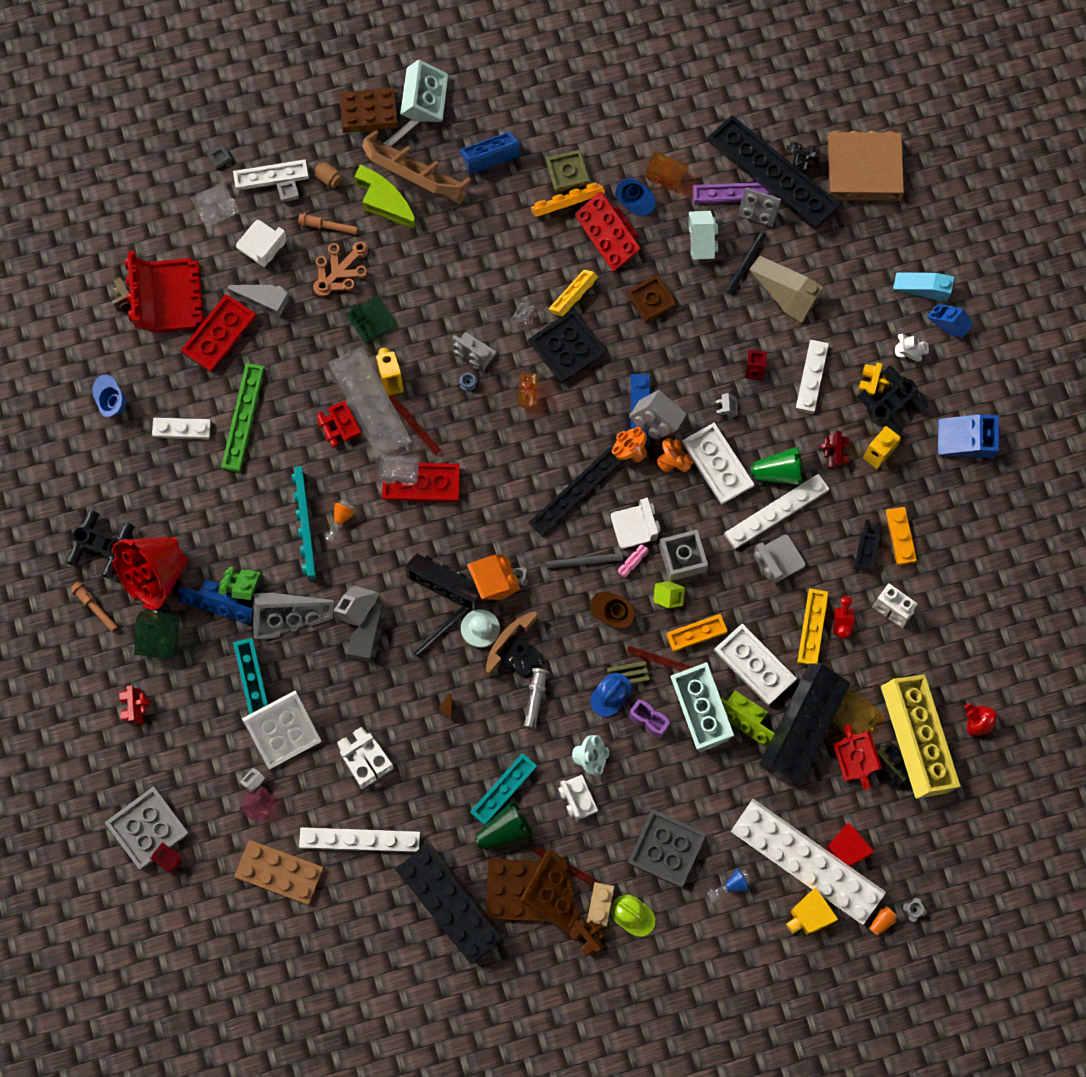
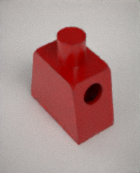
M849 822L826 848L828 852L850 867L866 859L874 852Z

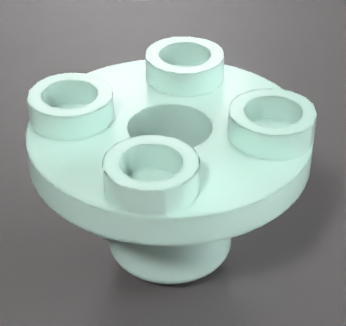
M478 609L471 611L462 621V637L467 644L473 647L484 648L491 646L499 636L500 626L498 619L487 610Z
M598 735L587 736L582 746H576L572 753L573 761L583 766L584 770L590 775L602 774L606 759L609 757V749L605 747L603 740Z

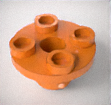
M640 427L630 429L627 432L622 431L617 435V441L612 450L617 459L626 460L631 458L633 462H640L646 457L645 442L647 436Z
M665 439L662 442L665 453L657 458L659 468L666 473L675 467L683 472L688 471L691 464H693V460L688 454H685L681 442L678 439Z

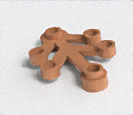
M364 242L355 243L353 251L339 265L338 254L340 249L337 244L332 243L328 247L329 254L331 255V274L327 278L325 274L326 258L324 256L316 258L319 279L315 281L313 289L318 296L322 297L327 296L331 291H352L355 286L352 279H345L343 283H333L337 278L358 277L362 279L367 276V270L364 266L346 270L356 258H364L368 254V248ZM362 246L363 249L358 250L357 247ZM337 248V251L332 252L331 249ZM321 260L325 262L322 265L318 264V262ZM360 270L364 271L363 274H359L358 272ZM347 283H351V284H352L351 287H346L345 285H346ZM320 285H326L323 289L319 288Z

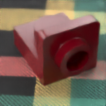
M748 350L745 378L764 380L767 352Z
M163 842L159 844L149 858L168 873L171 870L175 871L181 863L179 861L181 856Z

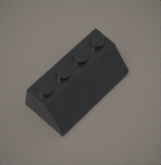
M417 553L406 564L407 579L460 606L470 601L471 608H469V611L476 610L482 599L474 580L472 582L466 579V575L458 571L455 573L449 570L450 568L447 565L433 562V559L426 554L420 555Z

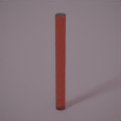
M391 395L388 401L435 455L440 452L439 447L397 398Z
M628 646L626 651L628 654L680 671L693 668V666Z
M537 846L533 853L543 858L546 850ZM566 862V872L593 887L594 882L602 883Z

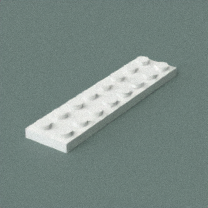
M754 799L749 803L731 830L733 834L811 889L816 887L825 899L862 925L886 893L883 889Z

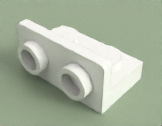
M582 775L566 782L564 780L560 782L561 787L558 790L562 799L566 798L569 804L566 808L570 817L574 816L575 820L578 821L598 812Z

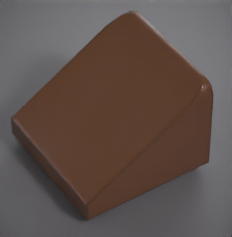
M449 693L439 707V714L451 721L453 699L452 694Z

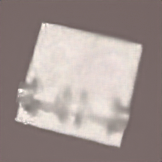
M220 183L190 198L206 228L239 213L236 203L230 196L224 183Z

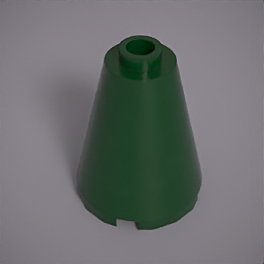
M515 802L510 803L476 833L477 838H475V841L480 849L483 848L487 851L533 837L526 818L523 814L521 815L520 812H517L520 808Z

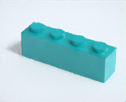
M253 638L233 642L249 715L269 705Z

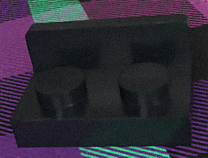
M889 741L877 751L882 769L877 772L895 790L909 778L902 753Z

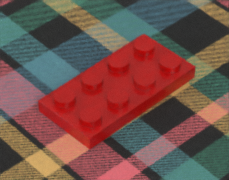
M225 294L183 346L181 353L212 373L256 318V313Z
M383 462L382 500L459 502L460 464Z

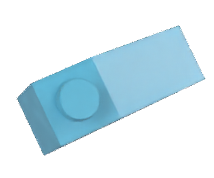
M896 273L893 291L948 302L954 277L939 273Z

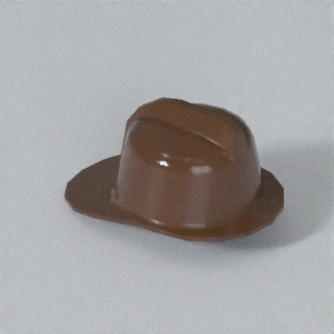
M602 591L595 594L591 599L590 610L593 616L604 623L616 628H625L634 620V608L623 597L612 592Z

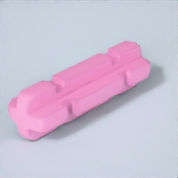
M640 545L636 549L637 551L626 560L625 565L618 569V573L621 576L627 577L630 570H633L642 560V557L648 554L649 550L644 545Z

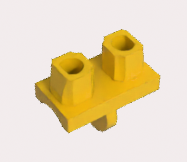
M877 362L876 366L865 364L862 376L871 378V382L861 380L858 392L866 389L873 397L876 387H878V393H883L884 389L890 388L891 383L886 380L885 374H882L881 379H879L882 363Z

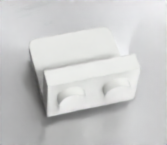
M256 220L237 242L236 247L239 251L265 267L273 259L276 252L284 246L287 240L286 234L280 227L275 231L262 221Z
M648 498L641 499L639 506L611 514L612 524L621 549L657 540L660 526L658 521H654V506L652 503L649 504Z

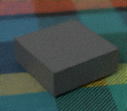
M223 145L207 153V157L216 170L232 162L231 156Z

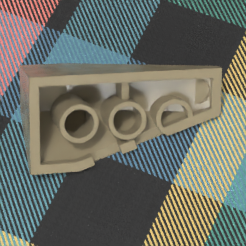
M759 256L749 269L760 285L765 287L770 293L771 298L781 306V310L800 324L821 297L824 288L812 279L762 256Z

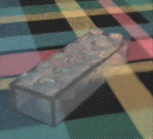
M360 347L330 361V371L378 465L412 450V441L364 348Z

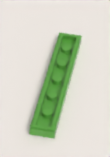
M249 363L245 365L221 466L222 470L241 473L265 371L264 366Z

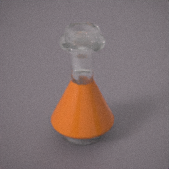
M344 500L334 504V523L329 533H324V539L335 543L336 540L338 541V538L335 536L340 526L355 514V511H353L354 505Z

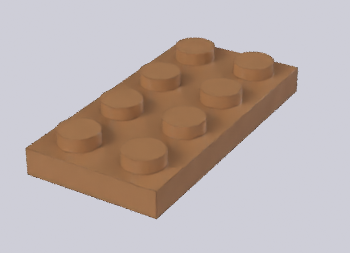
M249 840L234 878L309 906L324 868Z

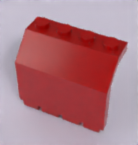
M127 251L128 258L125 259V268L129 270V276H126L127 287H130V293H127L128 304H131L128 316L129 321L133 322L134 327L154 333L197 329V325H201L204 322L203 311L201 310L203 309L202 294L199 293L202 291L201 277L198 276L200 275L199 261L184 258L149 262L138 259L135 251Z

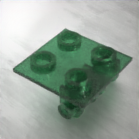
M378 296L373 297L360 306L352 305L350 307L351 311L345 314L365 344L397 325Z

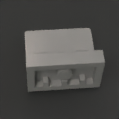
M467 332L461 338L455 335L452 337L453 354L459 359L468 361L474 369L479 368L484 371L496 355L495 350Z

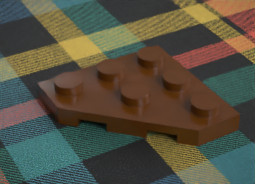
M549 849L546 850L519 901L564 933L569 934L579 914L574 906V893L566 872V860Z

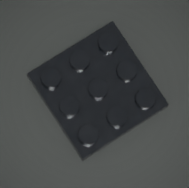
M574 309L528 339V343L561 384L606 354V349Z

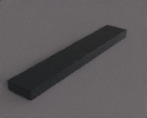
M611 447L529 521V525L541 537L623 462V460H619L614 456Z

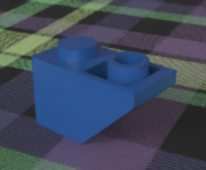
M937 304L927 316L931 322L949 335L961 338L974 325L964 309Z

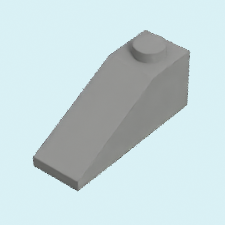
M228 286V292L231 297L277 318L280 317L289 301L288 292L280 286Z

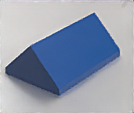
M506 132L459 149L468 173L472 174L519 157L520 143L510 132Z

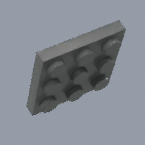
M651 809L627 864L682 889L706 833Z

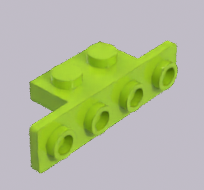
M736 690L727 701L721 698L729 723L768 748L775 733L760 724L768 712Z

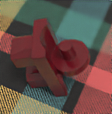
M835 431V434L829 435L828 438L824 439V444L819 445V451L824 452V458H828L827 468L833 469L836 466H845L849 463L848 454L841 453V449H846L849 446V438L842 436V431Z

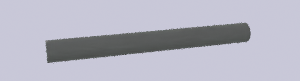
M622 553L546 561V568L623 561Z

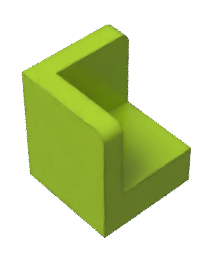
M671 581L656 583L653 601L669 609L683 606L685 587Z

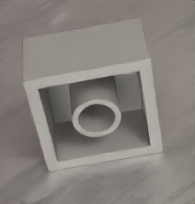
M657 390L639 400L629 417L636 425L643 428L651 438L657 441L677 431L686 413L660 390Z
M698 530L660 539L659 548L669 581L707 571L708 563Z

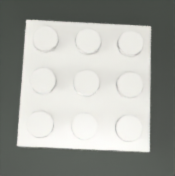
M296 691L242 718L268 769L322 742Z

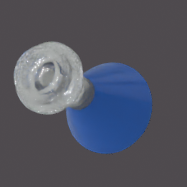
M737 869L725 885L714 891L709 888V891L706 893L711 903H717V898L727 892L748 891V886L752 883L745 870L740 872Z

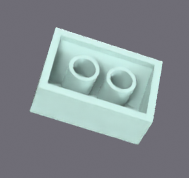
M421 60L407 67L401 115L415 121L441 122L443 120L448 74Z

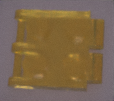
M847 690L841 703L842 707H839L832 724L844 734L843 725L851 723L854 734H860L864 729L872 733L873 727L880 719L883 720L885 715L856 691L852 694ZM875 716H877L876 719L871 723V725H869V723L871 722V720H872Z

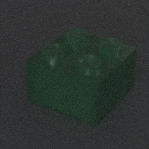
M140 611L136 617L134 655L173 659L178 652L180 615Z

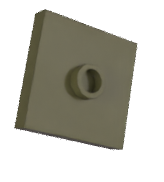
M581 149L545 158L555 193L590 184Z

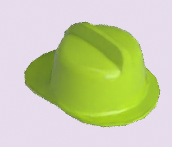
M622 895L613 901L610 911L612 919L627 932L634 936L642 937L648 935L655 926L654 913L639 899L631 895Z

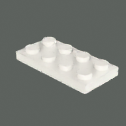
M715 423L682 440L683 446L721 505L754 487L753 481Z
M743 624L714 649V652L767 706L775 701L797 679Z

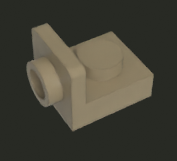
M121 278L114 280L116 287L113 288L118 298L114 299L112 303L116 310H123L130 306L127 300V293L129 292Z

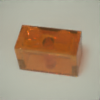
M654 151L646 168L645 178L650 182L660 183L667 189L679 191L687 174L688 165Z

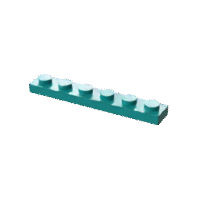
M302 466L294 467L295 474L291 475L293 485L297 486V491L294 492L295 503H299L296 517L297 521H301V528H298L299 539H303L304 546H300L301 557H305L306 564H302L304 576L307 575L309 581H316L304 473Z

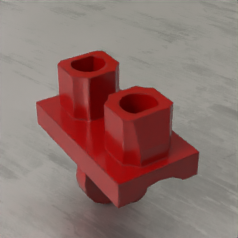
M132 685L127 686V690L119 693L120 702L123 704L128 703V709L121 710L120 718L125 722L142 724L143 713H146V707L151 706L152 702L146 699L145 693H142L140 688H134Z

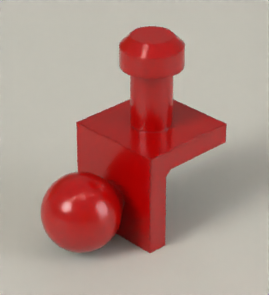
M844 596L840 601L842 607L834 608L833 634H837L841 639H847L850 635L852 636L855 621L854 609H849L850 605H852V599Z

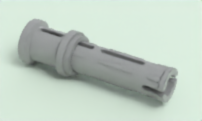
M533 668L532 684L529 685L531 693L524 727L536 729L542 694L546 691V677L549 675L547 670Z

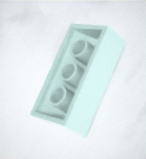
M707 662L670 676L695 746L699 752L719 746L734 736Z

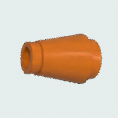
M885 906L884 909H880L869 929L879 936L896 923L895 920L898 916Z

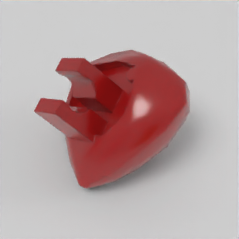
M972 703L964 706L965 710L968 711L966 714L968 717L966 732L968 734L980 736L994 729L997 714L992 708L982 705L975 706Z

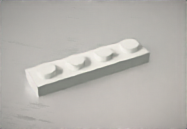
M306 160L233 171L236 191L275 185L293 179L295 181L309 179Z
M810 340L796 411L814 414L829 343Z

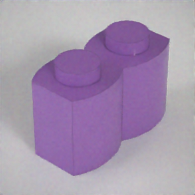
M637 700L629 712L632 722L640 727H645L646 731L654 738L661 739L669 728L670 722L667 717L654 711L645 701Z

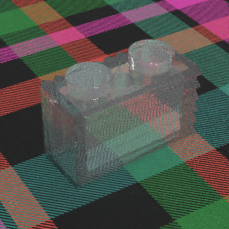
M382 454L380 457L378 479L383 480V483L393 484L394 481L402 482V485L412 486L413 483L418 481L420 457Z

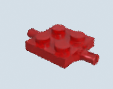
M851 723L843 725L846 737L842 741L833 744L844 781L849 782L854 779H860L863 790L871 788L868 776L882 769L871 733L866 731L861 734H854Z

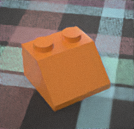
M495 554L467 565L481 599L504 600L520 590L518 579L514 575L510 560L506 555Z

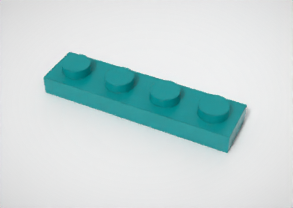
M522 753L470 811V814L485 826L537 768V765Z

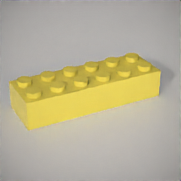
M925 674L896 678L882 685L881 689L915 798L946 794L959 788L960 783Z

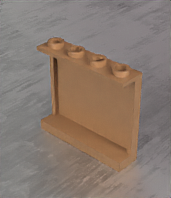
M876 131L828 132L826 143H828L829 166L828 193L836 200L901 201L904 193L901 133L894 131L878 133Z

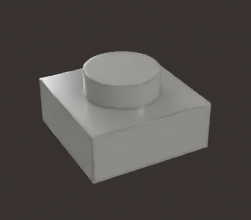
M294 179L277 184L281 203L299 199Z
M252 768L240 783L247 790L253 792L261 786L265 777L259 771Z

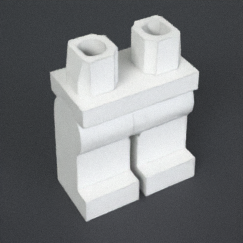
M888 584L872 608L885 617L892 611L888 619L903 629L913 615L918 603L891 584Z
M360 727L353 732L357 739L356 742L350 744L345 737L337 743L340 748L341 757L362 790L376 781L375 774L380 778L393 770V765L372 735ZM366 761H368V763L370 764V766H371L372 769L374 770L375 774L373 773V771L371 770V768L369 767V765L367 764Z

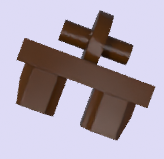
M581 919L573 924L574 927L569 935L575 942L582 936L586 939L587 943L581 947L586 956L605 948L599 940L605 936L600 930L604 926L602 923L596 926L592 920L586 924Z

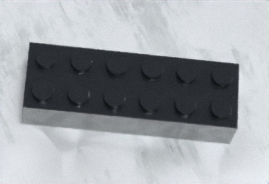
M809 663L759 766L787 785L801 786L851 683L822 663Z
M425 843L395 869L470 964L478 962L506 938L432 844Z

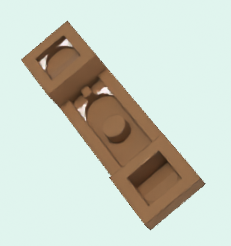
M535 611L520 617L501 633L488 656L486 676L490 677L501 664V657L498 654L519 629L526 633L538 618V614Z

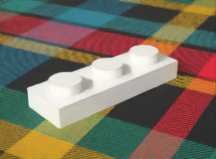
M153 418L152 437L210 440L211 420Z

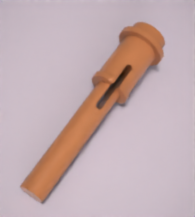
M307 213L300 214L298 224L302 227L309 226L318 229L323 227L357 234L358 227L325 221L322 217L310 216Z
M79 581L74 583L70 588L72 590L71 593L76 595L85 606H89L111 632H114L118 628L117 625L94 601L95 598L85 589L84 583Z

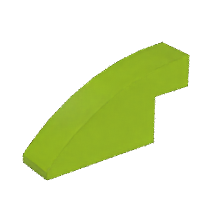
M360 165L354 178L355 185L368 189L362 201L363 210L414 229V215L401 193L383 176Z

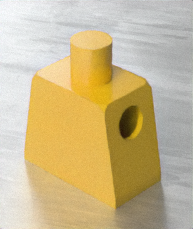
M381 348L376 359L385 396L404 392L395 352H390L389 348Z
M885 426L871 442L863 459L875 469H878L899 445L901 437ZM872 452H876L879 457L875 456Z
M815 887L791 910L794 919L788 922L786 926L792 934L802 928L804 933L809 935L835 923L838 919Z

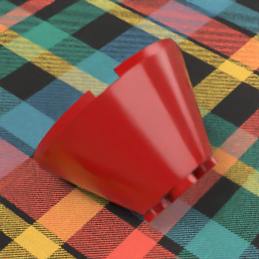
M175 537L122 539L112 547V553L115 552V559L112 562L120 582L134 600L139 599L144 603L143 607L150 610H156L164 604L185 569L186 564L189 562L187 556L179 548V542Z

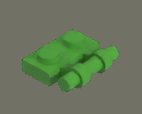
M229 567L223 574V580L219 583V593L224 595L228 592L232 593V598L251 600L260 580V572L241 570L240 574H236L235 568Z

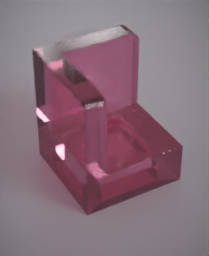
M260 787L245 795L240 809L254 821L270 813L275 799L263 787Z

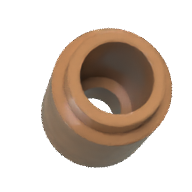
M320 162L314 170L315 176L328 187L335 188L342 180L340 172L327 162Z

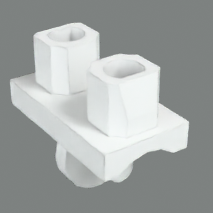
M898 335L900 343L895 347V354L898 357H909L919 362L922 361V355L929 353L927 342H919L915 336Z

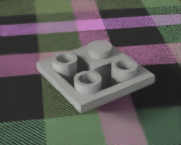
M358 586L351 587L334 609V618L360 627L380 594Z

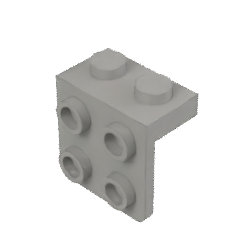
M783 535L766 545L762 542L755 547L754 557L758 563H761L766 577L771 579L773 584L805 567L803 558L788 535Z

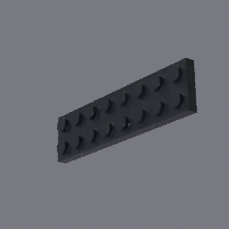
M733 115L708 136L707 141L772 195L781 199L780 201L815 230L840 207V202Z

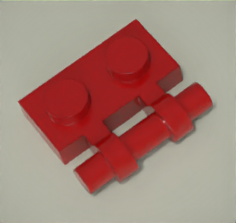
M345 400L329 407L330 415L325 417L323 412L316 415L319 420L318 425L320 428H323L326 434L325 439L327 442H330L332 448L339 445L337 438L340 436L346 442L361 435V431ZM332 422H334L337 427V429L334 431H332L331 427L329 426V424Z

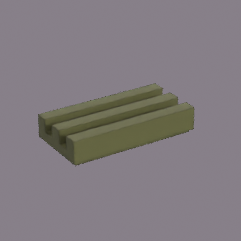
M646 661L607 668L609 675L615 672L642 667L641 670L620 674L626 677L644 674V677L629 679L631 685L650 680Z

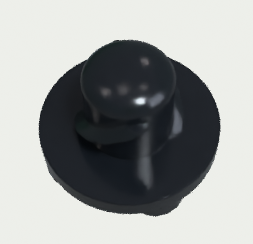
M791 141L790 145L786 147V150L795 154L793 165L803 172L809 170L813 157H822V152L818 146L809 145L807 148L802 147L801 143Z

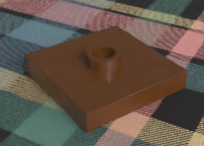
M658 274L626 291L627 297L644 323L677 306V303Z

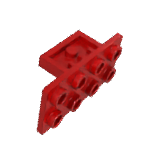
M603 192L596 194L574 214L612 271H616L641 250V247L635 240L639 235L621 209L612 206Z

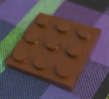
M394 88L340 92L343 133L398 128Z
M488 859L486 913L492 920L546 922V919L519 901L540 861Z

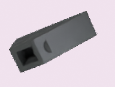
M381 602L377 604L360 627L351 635L347 651L348 659L371 663L372 657H376L378 647L375 646L376 639H380L382 631L379 625L380 621H384L386 613Z

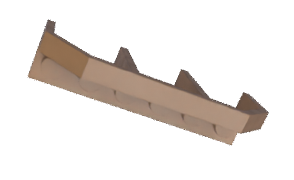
M377 130L364 139L362 147L366 152L365 156L369 157L372 162L433 193L441 194L458 204L463 202L471 178L467 177L461 183L437 171L439 162L435 161L430 166H427L408 156L410 147L407 146L402 151H398L377 140L379 132Z

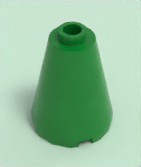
M799 447L754 462V466H751L752 477H756V481L795 485L803 484V477H801L803 468Z

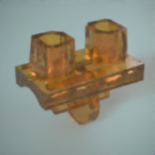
M520 372L517 406L536 408L539 374Z

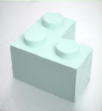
M711 211L689 212L692 259H714L715 252H718V241H715V235L718 234L716 218L712 217Z

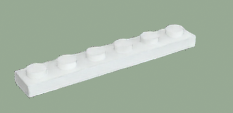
M817 474L724 533V536L733 549L736 550L829 491V488L820 475Z
M300 828V849L415 853L420 845V832Z

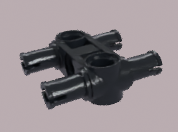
M889 365L882 372L893 383V388L879 401H875L866 389H863L856 397L867 408L869 419L873 423L881 427L887 426L899 435L903 430L894 422L892 415L906 402H910L919 414L925 411L929 405L918 395L919 392L916 389L915 382L901 376L892 365ZM903 385L908 388V393L903 391ZM877 409L882 412V417L876 414Z
M89 509L83 524H80L73 532L72 549L66 563L77 567L83 552L93 553L108 559L101 575L105 578L113 579L116 571L112 562L115 559L112 547L119 540L130 539L135 526L124 522L120 534L116 538L95 531L93 528L100 514ZM87 535L84 541H78L80 536Z

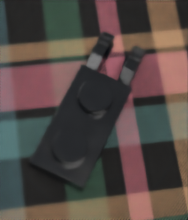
M865 520L853 569L873 573L881 537L879 535L881 522H877L875 533L872 534L868 533L870 520Z

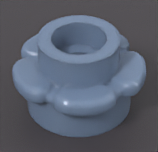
M471 373L463 374L459 379L460 387L465 391L475 389L477 378Z

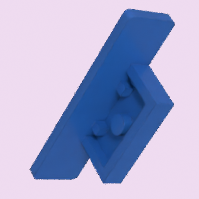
M206 579L199 591L183 586L180 587L178 602L251 624L253 608L237 604L240 599L232 598V593L226 592V594L221 595L219 593V583Z

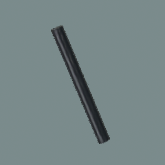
M764 232L759 233L725 290L727 294L731 295L766 237Z
M470 601L458 609L412 651L413 654L418 657L466 614L469 608H471Z

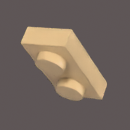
M594 882L587 922L592 920L595 924L602 923L604 926H607L614 886Z

